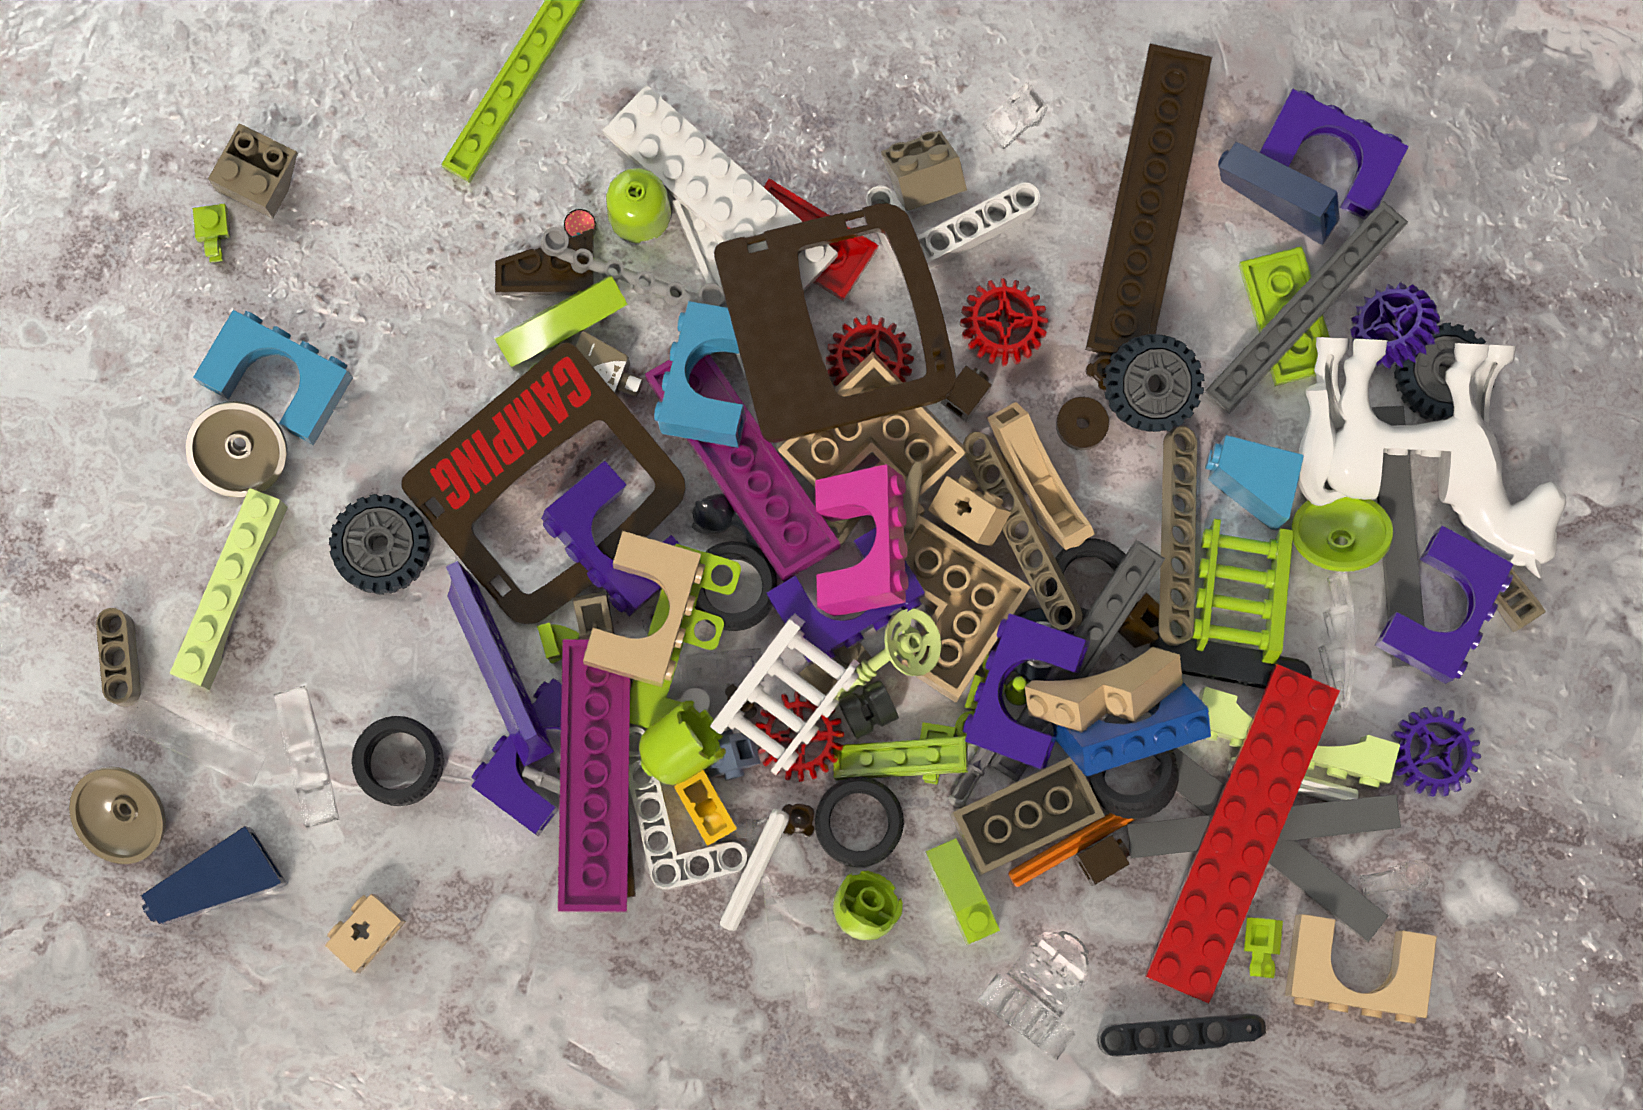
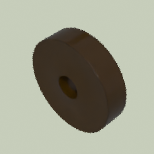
M1076 397L1067 401L1061 407L1056 418V431L1059 438L1065 445L1075 450H1089L1096 447L1103 441L1109 429V417L1106 409L1101 403L1090 397ZM1085 419L1088 422V427H1078L1077 420Z

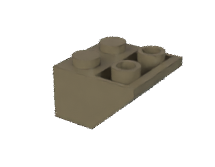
M239 123L208 180L217 192L273 219L289 191L298 153Z
M941 131L926 132L917 139L906 143L898 142L891 145L888 149L880 151L897 198L906 211L967 190L960 158Z

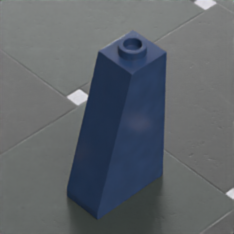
M1237 141L1230 151L1225 150L1218 162L1221 182L1310 239L1324 245L1340 221L1338 192Z
M244 826L140 896L145 902L142 905V909L150 921L153 923L157 921L158 924L168 925L283 888L288 883L254 830Z

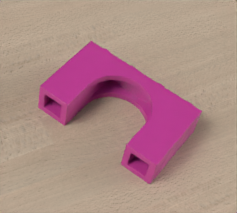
M888 464L815 480L817 513L831 522L871 515L876 523L875 543L864 560L847 569L817 574V607L833 617L906 603V590L909 585L905 572V558L907 557L908 549L904 540V526L907 523V516L903 508V494L906 492V484L903 475Z

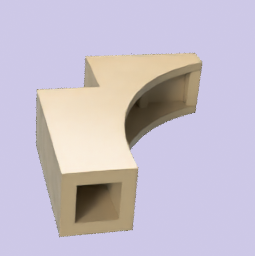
M1015 402L987 417L1016 483L1027 493L1040 525L1065 550L1077 547L1087 538L1095 535L1090 522L1078 508L1052 465L1029 413Z
M1151 647L1133 661L1098 675L1062 681L1032 680L1025 686L1028 713L1030 716L1079 732L1085 731L1107 713L1135 722L1183 684L1180 655Z

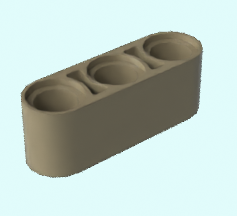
M107 608L100 612L96 619L102 692L107 701L120 707H130L138 702L141 695L135 625L133 619L128 614L116 608ZM120 617L122 620L120 629L117 632L111 633L109 630L111 620ZM118 650H124V661L120 665L114 666L112 662L114 653ZM126 682L128 685L126 696L117 699L115 695L117 686Z

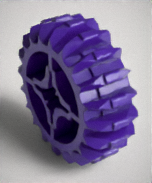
M1400 282L1395 289L1390 284H1387L1386 290L1383 292L1375 288V296L1372 298L1364 296L1366 304L1364 306H1356L1358 315L1351 318L1352 325L1354 326L1350 329L1353 341L1354 339L1388 340L1385 356L1376 363L1377 367L1383 363L1385 367L1390 369L1396 362L1398 366L1403 368L1404 362L1407 359L1415 363V355L1418 353L1427 355L1425 346L1435 345L1433 335L1440 333L1438 323L1441 321L1435 302L1431 300L1426 291L1423 289L1419 290L1414 284L1407 288L1405 284ZM1393 320H1395V322H1396L1395 324H1396V326H1397V328H1398L1397 331L1394 329L1395 326H1394V324H1393Z
M1437 706L1433 709L1432 714L1428 707L1420 709V716L1413 711L1408 714L1409 722L1406 720L1399 721V728L1403 732L1394 731L1391 734L1393 739L1399 741L1400 744L1396 763L1399 762L1401 768L1397 769L1394 774L1396 776L1407 775L1403 782L1405 787L1416 782L1415 793L1420 794L1426 788L1428 797H1435L1437 790L1442 797L1449 795L1450 788L1454 792L1460 791L1462 789L1460 782L1468 784L1472 781L1467 772L1475 773L1478 771V767L1471 763V760L1481 758L1480 753L1472 752V748L1480 745V741H1470L1469 735L1475 732L1473 727L1466 730L1462 728L1466 723V718L1461 717L1454 722L1455 711L1449 710L1443 717L1442 708ZM1426 725L1441 727L1450 733L1451 737L1440 739L1433 731L1429 732ZM1416 733L1418 735L1416 740L1419 744V752L1415 757L1411 758L1410 745ZM1446 744V747L1440 750V754L1423 760V757L1430 754L1429 750L1433 749V747H1440ZM1455 746H1458L1459 758L1453 771L1450 753ZM1428 764L1435 769L1436 773L1440 772L1444 779L1428 777L1419 771L1418 767Z

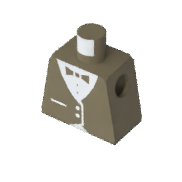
M582 331L576 345L579 351L617 396L621 391L637 397L643 384V378L627 373L630 367L629 357Z

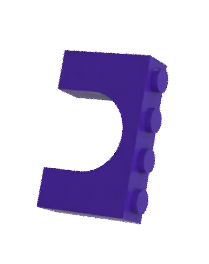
M1292 89L1259 153L1289 167L1299 146L1309 138L1327 135L1343 141L1354 154L1356 174L1339 208L1366 220L1381 203L1409 146L1403 144L1402 140L1393 134H1383L1373 129V126L1365 120H1355L1345 115L1344 111L1337 106L1325 105L1317 101L1307 91Z
M603 461L548 506L541 519L544 521L543 527L553 538L558 537L566 546L565 551L574 562H580L588 570L587 575L591 582L598 588L603 587L610 595L609 599L612 605L619 612H625L630 617L660 592L662 588L648 578L614 569V560L604 555L593 540L592 521L594 517L621 496L627 486L608 463ZM672 535L662 542L673 546L676 543L679 544Z
M1441 526L1434 531L1419 560L1449 575L1462 587L1467 600V611L1463 622L1454 631L1436 632L1396 612L1389 617L1374 646L1447 684L1455 678L1459 680L1465 672L1468 662L1464 659L1469 650L1474 651L1480 643L1483 633L1479 630L1484 621L1489 622L1495 614L1498 604L1494 601L1499 592L1504 593L1510 585L1513 575L1509 574L1514 564L1454 531Z
M876 528L854 540V546L863 560L870 553L875 543ZM905 560V572L909 582L908 589L906 590V603L866 610L862 615L851 620H833L821 614L812 604L796 576L767 592V596L784 625L793 614H796L805 621L799 629L804 633L803 637L833 659L835 657L833 651L843 645L847 649L857 645L865 639L862 634L873 627L876 632L885 628L891 616L905 609L910 611L921 606L922 602L920 599L925 596V591ZM803 655L809 666L814 663Z
M1009 613L1008 619L1003 618L998 627L997 638H1000L997 650H992L988 656L985 669L989 670L986 682H980L976 690L974 701L978 702L975 713L974 715L969 714L963 729V733L967 734L965 742L1036 768L1045 769L1057 737L1025 726L1010 715L1003 697L1006 679L1017 666L1032 660H1041L1069 671L1080 673L1090 641Z
M553 678L549 683L544 681L533 695L536 699L533 706L544 730H561L562 684ZM503 735L492 749L495 753L488 764L482 762L473 773L471 778L475 781L471 787L539 837L559 809L525 783L519 767L520 757L510 735L508 737Z

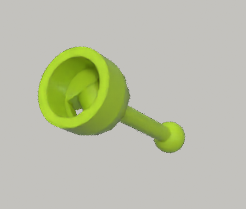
M1018 676L1007 684L1005 689L1007 700L1015 706H1022L1027 703L1024 694L1025 686L1028 682L1023 677Z

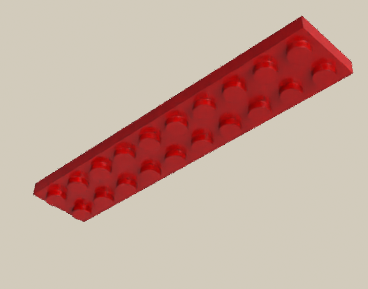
M1275 664L1146 971V977L1203 1002L1210 1003L1340 690Z

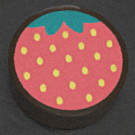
M575 209L567 214L564 220V230L568 238L580 235L583 231L592 228L595 235L597 225L592 213L585 209Z

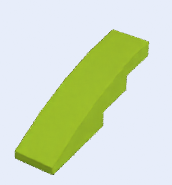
M609 275L553 307L549 306L494 339L510 367H513L625 307L628 303L613 277Z

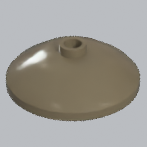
M227 401L207 408L192 423L186 438V457L194 475L210 490L228 497H246L249 488L259 492L267 490L281 475L287 459L286 439L277 421L262 408L246 402ZM235 439H243L246 445L243 447L238 446L235 443Z
M102 767L88 773L74 787L69 803L71 823L80 841L93 854L112 863L132 864L147 858L158 848L163 840L166 829L165 811L156 791L141 776L120 767Z

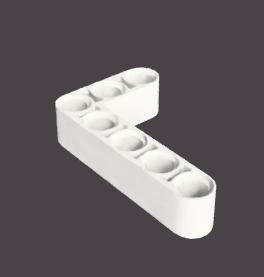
M1028 182L1017 184L918 235L917 237L929 270L1030 219L1037 211L1039 205V189ZM885 186L873 187L866 195L865 207L871 206L872 202L877 199H882L889 204L901 208L894 193ZM1027 196L1033 204L1022 206L1017 202L1016 198ZM993 210L999 211L1004 215V219L994 221L990 219L988 213ZM964 225H970L976 230V233L966 236L960 232L959 228ZM876 232L895 268L902 275L886 236L883 233ZM937 239L943 240L948 247L945 250L939 251L931 246V242Z
M630 727L629 738L633 735L642 736L645 731L639 727ZM629 751V787L653 883L660 889L673 890L741 872L747 865L748 856L745 848L736 842H728L678 855L661 782L652 776L649 783L645 785L637 784L634 780V774L642 767L639 751ZM648 800H656L660 804V811L653 818L645 817L642 813V806ZM657 832H662L668 837V844L661 851H655L650 847V838ZM729 849H736L742 854L741 863L733 868L727 867L723 863V855ZM697 857L706 858L709 862V869L702 876L694 875L690 870L691 862ZM664 865L673 866L676 871L675 879L669 884L660 883L657 878L658 870Z

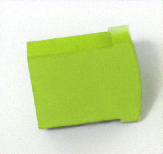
M549 622L537 626L546 659L551 664L562 659L563 639L580 638L578 632L562 625Z

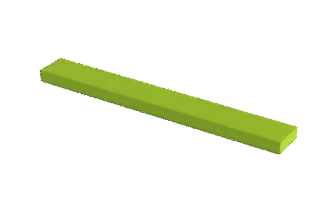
M545 0L441 163L442 168L468 183L472 181L585 0Z

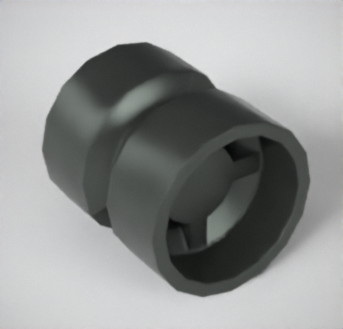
M880 680L864 687L861 695L854 692L838 700L845 720L856 739L873 732L874 725L876 724L883 727L899 719L896 708ZM867 705L871 715L864 717L860 708Z

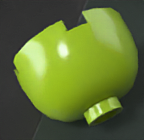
M861 871L859 875H852L851 873L846 876L835 893L833 913L839 927L852 938L862 941L875 940L890 932L901 917L903 910L902 899H897L893 892L895 886L882 875L871 871Z

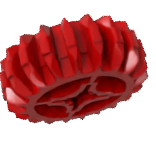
M1001 278L999 287H996L995 283L990 280L987 282L988 291L978 286L975 291L977 296L969 295L967 297V302L970 306H963L961 313L966 317L960 319V326L968 328L962 332V338H973L968 344V349L974 350L979 347L977 358L982 359L987 353L990 355L989 364L992 365L995 363L996 357L1001 358L1002 366H1007L1009 357H1012L1015 364H1019L1021 362L1020 353L1027 359L1031 358L1033 354L1031 348L1039 350L1041 342L1038 339L1045 338L1047 331L1041 327L1047 326L1048 318L1040 316L1046 311L1045 305L1035 306L1040 300L1039 294L1029 297L1031 287L1027 285L1022 291L1019 290L1018 280L1013 281L1012 287L1007 286L1005 278ZM998 300L997 311L986 313L985 317H977L985 305ZM1010 301L1021 306L1027 316L1024 313L1015 312L1010 306ZM1003 310L1006 322L1009 323L1005 335L1004 327H1002V323L999 321ZM980 328L994 333L998 339V344L987 339ZM1022 328H1030V332L1024 339L1009 345L1011 333L1022 331Z
M870 315L866 317V324L861 325L858 317L854 318L853 329L844 323L842 325L844 335L834 332L833 340L837 344L829 343L827 346V351L833 354L825 358L826 364L833 365L827 370L829 377L838 376L833 381V386L836 387L849 375L844 367L842 357L850 359V363L858 366L867 358V354H871L873 347L874 354L902 383L907 382L903 376H911L912 369L907 365L914 362V356L905 354L912 349L911 343H901L906 338L905 332H899L894 335L897 327L895 323L885 328V318L880 317L878 325L872 324V316ZM871 337L868 344L863 347H848L859 338ZM881 340L892 348L897 362L889 360L890 357L880 351Z
M797 691L794 692V702H789L788 696L785 693L782 694L783 706L793 711L803 721V710L813 714L818 708L808 699H806V702L800 701L801 695ZM835 709L828 718L823 715L819 717L826 730H818L808 744L804 743L801 745V753H798L799 756L795 763L785 773L786 781H790L792 772H798V782H804L805 771H809L811 779L815 780L817 779L816 767L819 766L823 773H827L829 768L824 761L826 759L831 763L838 761V758L830 752L833 749L842 751L843 745L835 743L834 739L844 738V732L833 730L834 727L842 724L841 718L831 721L829 719L835 713ZM762 710L760 715L768 721L767 723L756 722L755 726L776 742L790 745L794 740L789 738L790 733L795 734V731L789 728L784 731L771 733L778 718L768 711ZM827 741L823 752L814 760L805 763V749L811 743ZM762 747L757 749L758 755L768 753ZM768 753L769 756L762 763L767 767L772 762L776 763L778 759Z

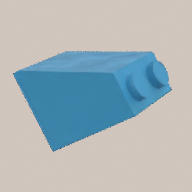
M1226 435L1219 444L1215 443L1213 450L1209 451L1205 469L1210 470L1208 481L1268 528L1277 531L1290 518L1304 455Z

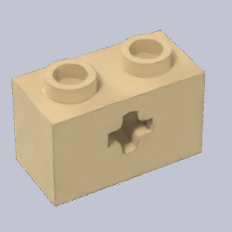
M963 475L959 479L946 476L928 511L976 543L993 546L1011 511L1001 506L1003 500L988 491L985 494L978 491V484Z
M370 894L368 898L365 895L361 896L350 909L353 912L351 917L345 923L339 921L327 934L330 940L324 946L354 973H361L406 923L400 915L376 894ZM359 924L370 925L367 928V932L370 934L368 938H357L360 933L359 929H357Z

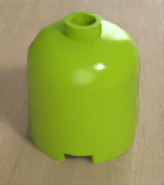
M633 168L617 174L610 182L606 193L608 221L614 233L623 240L635 244L641 243V241H649L654 237H660L668 228L671 219L670 200L661 179L651 171Z
M685 700L650 726L643 733L639 742L643 770L647 775L653 776L667 785L685 782L722 759L726 754V749L720 748L718 742L723 735H720L710 727L714 719L706 710L699 713L693 707L694 701Z

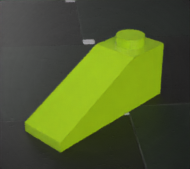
M955 838L926 851L925 853L965 944L969 945L1000 931L983 891L957 839Z

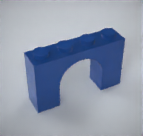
M1184 682L1148 711L1152 715L1151 717L1136 723L1112 724L1099 719L1083 732L1052 723L1054 736L1057 737L1056 741L1085 776L1211 737L1208 707Z

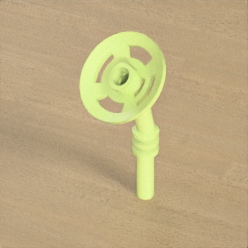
M905 609L897 612L890 619L886 627L885 648L868 661L863 660L861 665H858L855 670L859 677L850 689L846 691L841 688L834 698L840 700L853 693L859 686L864 687L867 684L866 681L870 682L872 680L871 676L875 677L877 670L889 661L900 672L908 676H921L930 672L936 666L941 653L940 633L931 617L918 609L910 611ZM914 619L919 622L927 634L921 636L917 629L910 627L911 620ZM900 621V625L894 630L892 635L895 625ZM929 646L928 656L924 663L920 665L918 661L923 658L926 647ZM899 655L902 659L907 660L908 667L899 662L896 656Z

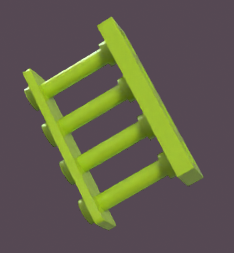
M1214 518L1210 528L1204 529L1201 548H1206V557L1201 558L1198 570V578H1203V586L1198 588L1195 599V608H1200L1199 619L1195 618L1192 636V638L1197 639L1196 650L1203 651L1209 638L1257 645L1258 649L1263 650L1262 662L1276 664L1283 652L1293 530L1280 528L1275 539L1265 542L1220 534L1221 519ZM1218 547L1267 555V559H1272L1271 569H1267L1264 572L1216 564ZM1215 577L1264 585L1265 589H1269L1268 599L1260 602L1213 594ZM1212 607L1261 615V619H1266L1265 630L1262 629L1261 632L1212 625L1210 624Z

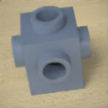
M733 730L723 731V737L718 742L720 748L726 749V754L722 759L709 766L708 771L710 777L724 775L725 781L744 776V769L761 764L755 742L743 733L734 734Z

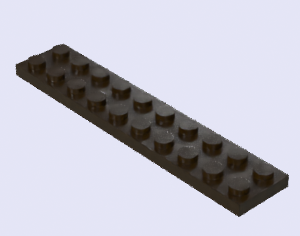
M1149 44L1085 350L1112 355L1117 353L1118 348L1122 344L1129 342L1134 337L1156 334L1212 56Z

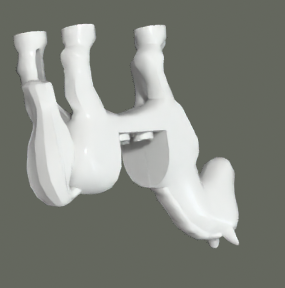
M1316 337L1318 358L1314 371L1317 384L1306 388V396L1311 413L1299 448V454L1304 455L1298 484L1310 503L1315 506H1323L1344 497L1363 500L1376 499L1381 484L1383 453L1389 455H1408V449H1413L1415 454H1420L1421 456L1439 457V498L1442 503L1451 504L1472 539L1481 547L1508 560L1514 565L1526 566L1532 574L1542 578L1541 564L1546 563L1556 555V528L1566 506V495L1556 484L1548 482L1538 485L1523 500L1511 505L1502 482L1503 462L1499 447L1489 426L1490 398L1495 379L1504 366L1514 361L1516 346L1455 343V362L1445 372V381L1453 399L1454 415L1446 420L1424 424L1391 426L1379 420L1372 411L1368 387L1376 363L1385 356L1388 340L1354 339L1353 356L1344 363L1346 385L1341 394L1339 387V362L1349 350V338ZM1326 480L1333 490L1325 489L1324 484Z

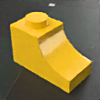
M704 770L685 782L674 786L707 846L737 829Z

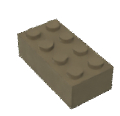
M1069 757L954 811L950 816L978 875L981 876L1095 822L1105 815L1086 776Z

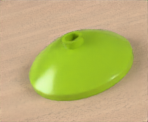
M1344 497L1323 506H1315L1308 500L1297 510L1292 520L1293 543L1298 552L1309 562L1327 570L1349 572L1370 567L1386 555L1392 543L1393 526L1390 517L1379 504L1371 499L1363 500Z

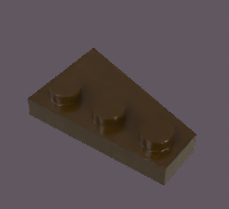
M593 228L583 231L580 235L568 238L567 248L575 251L587 249L594 257ZM532 248L495 261L496 296L573 295L594 285L593 270L588 269L584 273L576 272L570 262L556 256H549L542 248L535 250ZM578 257V258H577V261H578L580 264H582V265L587 264V261H586L585 258H583V257Z

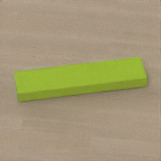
M966 737L843 744L842 751L833 749V755L838 758V761L833 763V777L835 780H844L851 777L884 778L968 772Z

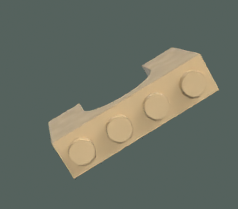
M623 531L613 561V568L648 578L657 583L664 590L670 606L669 615L664 625L656 633L641 639L626 638L593 628L583 659L584 665L659 687L663 686L664 679L671 681L676 661L670 660L674 647L681 648L686 629L680 627L684 615H691L696 598L690 595L693 582L700 584L705 568L704 564L699 563L701 554Z
M1305 914L1295 915L1285 996L1294 997V1004L1314 1007L1315 1001L1328 1003V1010L1348 1013L1349 1007L1362 1008L1361 1015L1382 1018V1012L1395 1014V1021L1413 1024L1416 1023V1018H1427L1437 936L1408 931H1395L1391 967L1387 978L1375 990L1362 994L1346 988L1334 974L1331 964V951L1335 919Z

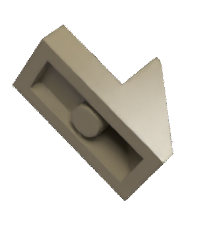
M861 643L849 649L843 645L833 651L835 654L833 660L845 669L848 668L854 659L861 665L863 660L868 661L872 658ZM815 663L810 666L808 665L799 673L805 681L825 696L838 681Z

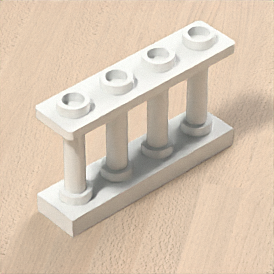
M793 614L710 725L720 735L727 726L732 730L736 728L778 759L771 769V772L775 775L781 768H784L786 771L789 770L799 756L794 750L800 742L803 741L805 744L810 742L819 730L814 725L821 715L828 718L839 703L834 697L840 689L843 688L848 691L859 677V674L855 672L859 662L855 659L845 669L803 637L804 633L799 630L805 621L796 614ZM786 647L791 650L797 649L838 680L827 696L783 664L784 660L779 656ZM766 674H769L771 677L776 675L818 707L807 722L763 691L765 687L760 682ZM747 700L752 704L754 701L798 733L787 749L743 717L745 713L740 709Z

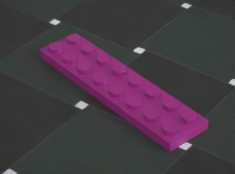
M710 354L703 357L691 371L689 377L690 387L705 398L742 404L746 420L739 448L686 439L782 581L785 582L840 549V542L823 517L816 512V507L771 442L766 441L762 437L759 425ZM670 359L645 373L647 382L661 402L665 393L662 390L663 377L666 371L670 372L673 362Z
M563 639L558 913H627L630 678L584 665L583 659L589 640Z

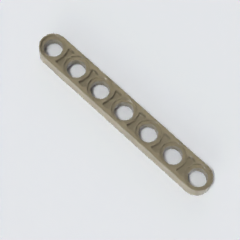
M1179 426L1168 432L1163 441L1161 556L1166 559L1160 566L1159 633L1162 640L1170 646H1177L1190 640L1194 632L1197 438L1194 432L1186 426ZM1175 435H1179L1184 439L1186 444L1185 450L1180 449L1176 445ZM1175 465L1180 466L1185 472L1184 481L1176 477L1174 473ZM1174 496H1178L1183 500L1185 506L1183 512L1175 507ZM1174 527L1182 531L1184 535L1183 543L1178 542L1174 538ZM1173 558L1178 559L1182 563V574L1177 573L1172 567ZM1173 589L1177 590L1182 596L1183 602L1181 606L1175 604L1172 600L1171 593ZM1172 621L1177 622L1182 629L1180 638L1176 637L1171 631Z
M982 432L970 433L963 442L966 451L964 455L983 493L985 494L988 491L1001 499L1010 493L1014 498V505L1009 510L1011 514L1002 530L1049 623L1057 630H1075L1082 621L1083 614L995 440L990 435ZM983 438L986 443V449L981 455L976 456L973 452V445L978 439ZM997 466L1000 471L999 479L995 483L990 484L987 480V472L991 467ZM1025 521L1028 525V533L1025 538L1019 540L1016 537L1015 528L1020 522ZM1039 549L1042 552L1043 561L1038 567L1033 568L1030 565L1029 558L1034 550ZM1054 578L1057 582L1056 593L1052 596H1047L1044 592V584L1048 579ZM1067 606L1072 611V619L1068 624L1062 625L1059 622L1058 615L1060 610Z

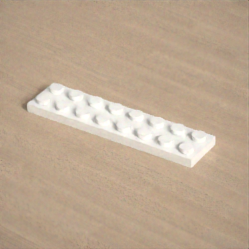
M648 85L602 130L603 135L639 167L651 171L659 177L666 190L723 241L743 236L750 237L762 234L764 231L802 222ZM766 241L747 245L749 253L768 249ZM826 244L805 249L799 253L798 261L803 291L838 257V252L830 245Z

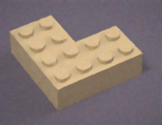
M872 352L835 387L837 394L845 397L899 384L902 381ZM926 406L777 443V450L814 488L815 480L849 473L871 452L884 464H888L903 475L905 481L914 463L921 462L923 465V477L920 496L966 453L963 444Z
M918 515L914 532L912 534L906 533L904 536L908 549L905 560L925 591V596L920 599L921 602L935 611L931 619L936 624L940 633L941 653L936 666L930 672L915 677L957 703L998 640L997 631L1003 618L1008 619L1009 613L1014 614L1031 586ZM923 629L920 634L922 636L927 633L925 629ZM929 646L926 647L923 658L918 661L920 665L924 663L928 656ZM903 659L902 664L908 667L907 660Z

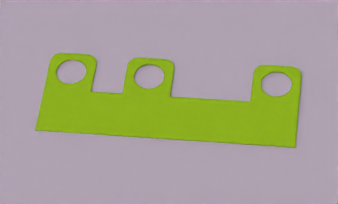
M677 543L676 547L700 553L701 559L699 563L704 564L705 568L700 584L693 582L690 595L696 598L691 615H684L680 627L686 629L681 648L674 647L670 660L676 661L675 669L684 643L707 650H713L719 644L724 628L723 619L719 616L694 609L701 587L730 595L736 589L741 572V566L736 561ZM718 565H726L733 572L732 581L726 586H718L712 581V570ZM663 589L661 590L647 637L656 633L668 618L670 606ZM701 620H709L716 627L715 636L709 641H701L695 636V625ZM664 679L662 687L633 680L630 690L631 724L649 728L682 703L667 698L672 679L671 681Z

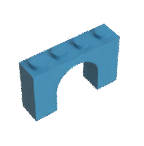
M688 301L686 312H681L678 319L680 335L678 342H673L671 346L670 361L673 362L670 372L666 371L663 377L662 390L665 393L663 401H658L656 404L654 420L658 422L661 434L739 448L746 420L743 405L705 398L696 393L689 385L691 371L703 357L715 352L740 354L728 308Z
M233 310L193 378L203 387L229 400L246 370L258 359L276 355L294 361L300 373L299 388L279 424L287 432L314 445L353 379L346 370L348 365L333 356H330L329 360L319 356V350L305 341H302L299 345L289 340L291 335L277 326H273L271 330L261 325L263 320L249 311H245L242 315Z

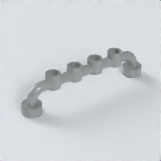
M549 228L541 238V248L547 255L556 256L570 262L576 272L584 273L590 269L601 273L604 279L611 275L608 269L614 268L618 275L611 276L616 283L621 280L632 284L635 292L641 295H645L650 291L663 295L665 302L669 305H678L680 302L688 304V301L720 307L724 301L723 289L715 283H707L701 287L698 293L686 290L680 282L668 284L657 280L649 271L637 273L626 269L618 260L606 262L595 258L587 249L575 251L567 248L569 239L566 232L561 228ZM578 257H583V258H585L586 261H587V264H585V265L580 264V263L577 261V258H578ZM639 279H645L649 286H642L639 283ZM670 290H676L679 293V297H673L670 294Z

